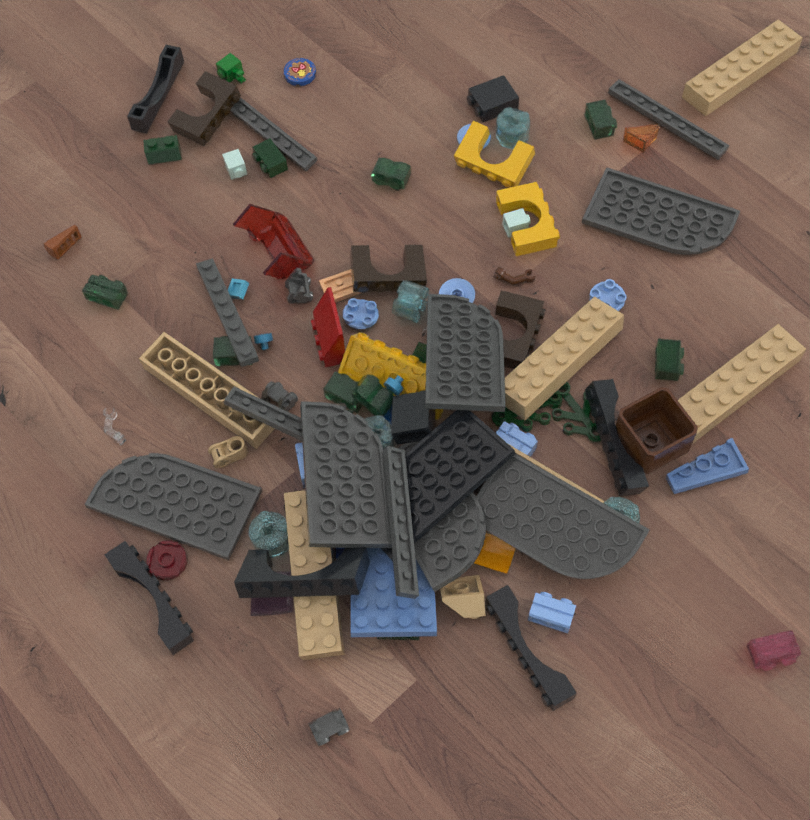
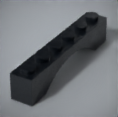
M165 45L149 91L141 101L133 104L127 115L131 130L147 133L184 64L180 47Z
M614 380L592 381L585 389V396L590 404L591 415L594 417L597 433L602 441V448L608 460L609 470L614 478L615 488L619 496L640 494L649 487L644 469L627 453L617 434L614 413L619 395Z
M124 541L104 554L119 577L130 579L140 584L153 596L158 609V635L172 655H175L194 641L191 637L193 630L187 622L183 624L180 621L181 613L176 606L172 608L169 605V602L172 600L166 591L160 592L158 587L161 584L154 575L149 576L147 571L150 568L144 560H138L137 556L140 554L134 545L129 547L127 542Z
M506 585L486 597L485 609L490 616L493 615L497 622L495 624L501 634L504 633L508 638L507 644L512 652L516 651L519 656L518 662L522 669H527L531 675L529 679L534 688H539L541 691V699L545 706H550L552 711L575 699L577 692L565 674L543 664L527 647L518 624L519 601L510 587Z

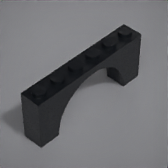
M366 547L345 548L342 554L325 568L305 575L289 576L272 570L273 563L268 549L249 550L234 584L239 598L359 595L370 559Z

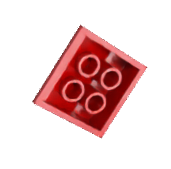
M328 287L313 311L314 319L311 320L312 329L317 330V335H314L316 346L320 345L321 350H318L319 359L324 361L325 368L340 365L345 353L343 332L332 288Z

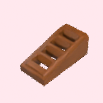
M73 225L49 239L43 245L47 253L58 260L82 236L78 227Z

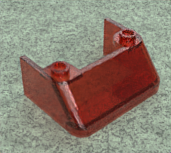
M249 204L233 223L235 227L247 230L249 237L253 241L262 242L271 255L273 261L263 271L264 275L277 279H286L290 277V274L296 268H301V271L311 267L315 262L288 218L279 212Z

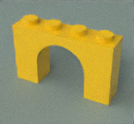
M473 121L454 154L456 164L462 168H470L478 175H486L491 181L497 180L507 188L518 186L535 155L534 146L518 140L507 160L499 164L486 163L481 159L480 153L490 132L487 126Z
M537 182L496 191V203L501 215L523 208L524 211L533 213L539 219V222L531 228L512 232L511 245L515 256L557 247V241L560 239L559 231L554 227V218L549 214L547 201L544 202L543 190L539 188Z

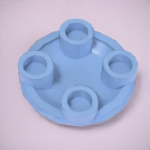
M612 279L596 284L589 294L590 300L596 297L617 311L624 306L627 298L624 290Z
M352 298L343 309L345 323L355 329L369 328L376 323L379 317L377 304L374 301Z

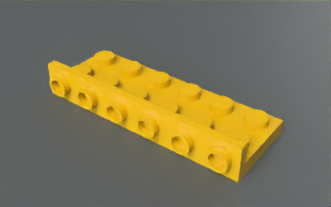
M359 332L358 334L351 335L338 374L392 399L393 396L397 395H394L385 388L384 382L388 377L395 379L399 375L403 378L401 383L403 391L399 395L425 391L426 363L420 362L416 356L402 354V350L398 348H389L380 340H371L367 334ZM443 409L435 410V419H440Z

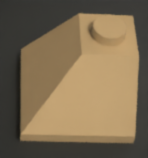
M479 575L459 577L440 588L442 602L464 618L477 619L480 616H486L484 592Z

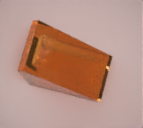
M659 124L625 128L623 142L644 153L656 140Z

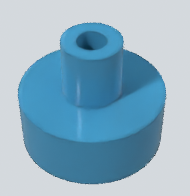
M272 333L255 335V344L261 343L262 350L269 349L268 342L273 341Z
M399 375L395 379L388 377L384 382V386L391 393L398 396L403 391L401 385L403 378Z

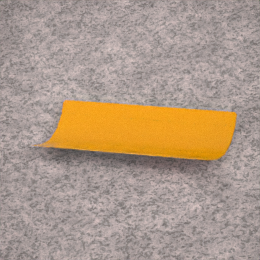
M486 533L483 547L474 564L508 573L516 548L494 535Z

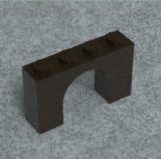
M206 71L196 82V85L201 94L215 100L213 109L199 117L191 116L176 109L167 121L172 131L202 146H205L211 139L213 133L220 127L221 122L230 113V110L239 101L241 96L236 85Z
M351 245L350 262L353 292L425 291L427 276L423 245H405L403 252L404 269L393 275L382 274L372 266L369 245Z
M501 290L496 304L495 315L516 320L526 330L525 334L519 339L512 341L503 340L504 367L515 369L531 355L529 354L530 349L534 350L536 344L534 336L539 334L541 328L539 320L544 319L546 311L543 308L544 301Z

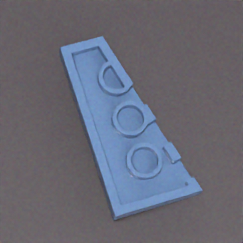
M730 438L725 444L718 445L707 454L696 457V460L691 463H686L666 475V480L673 494L747 474L749 468L733 438Z

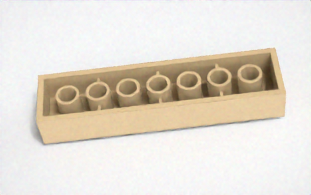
M777 20L686 82L682 98L703 115L707 116L796 54L803 38L780 20Z
M593 297L505 377L506 407L526 420L623 329L624 314L600 299Z
M777 324L682 396L678 402L698 426L693 443L798 363L806 348L783 327Z
M163 332L139 358L145 370L257 449L275 429L224 405V399L233 387H237L251 395L254 394L167 333Z
M305 490L284 493L291 575H305L325 568L335 561L334 550L332 547H309ZM338 595L294 597L299 657L302 660L345 655Z

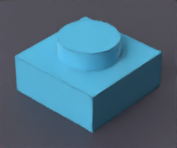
M232 278L228 287L231 298L243 300L250 283L246 280Z

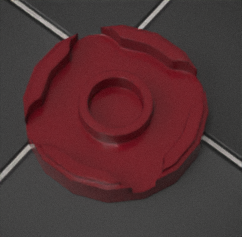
M164 540L149 550L146 564L150 568V573L157 579L172 580L185 570L187 554L178 542Z

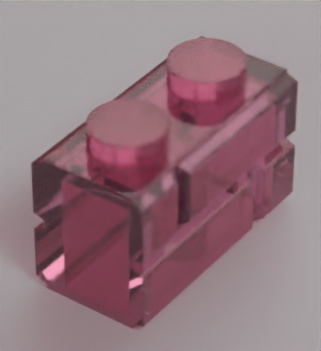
M792 630L752 639L747 644L754 667L756 669L763 668L764 671L775 668V664L783 663L784 666L794 664L801 655Z

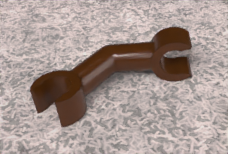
M501 267L496 269V274L494 275L497 280L503 279L512 285L524 281L532 283L536 277L527 276L532 273V269H527L524 274L512 277Z

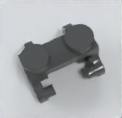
M296 268L285 281V287L289 289L288 303L311 302L313 299V292L309 290L311 278L307 274L302 273L301 268Z
M271 381L266 385L265 390L262 391V400L270 403V397L278 403L279 408L287 412L298 401L297 395L294 392L289 393L280 382L275 383Z
M340 708L334 709L308 723L318 746L329 742V736L335 733L340 736L350 731Z

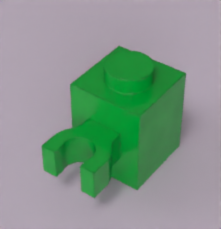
M229 53L216 63L217 74L221 79L228 82L236 79L240 84L246 81L243 77L242 63L233 54Z

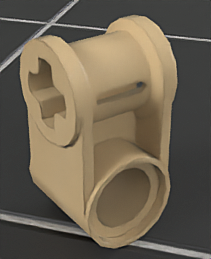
M234 436L223 442L211 445L208 452L214 459V467L223 468L244 459L248 454V448L241 437ZM241 446L240 449L234 450L236 447Z

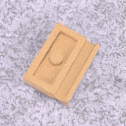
M351 269L319 280L323 293H325L328 287L332 288L335 303L361 294V292H353Z

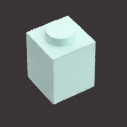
M239 149L222 154L231 180L247 175L245 162Z
M523 208L503 214L502 225L508 238L511 237L512 232L527 229L531 224L528 214H525Z

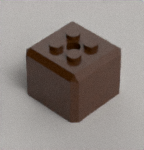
M664 387L621 408L615 425L622 445L634 461L644 469L645 474H649L688 453L698 426L672 392ZM653 437L656 443L650 444L646 441V438Z

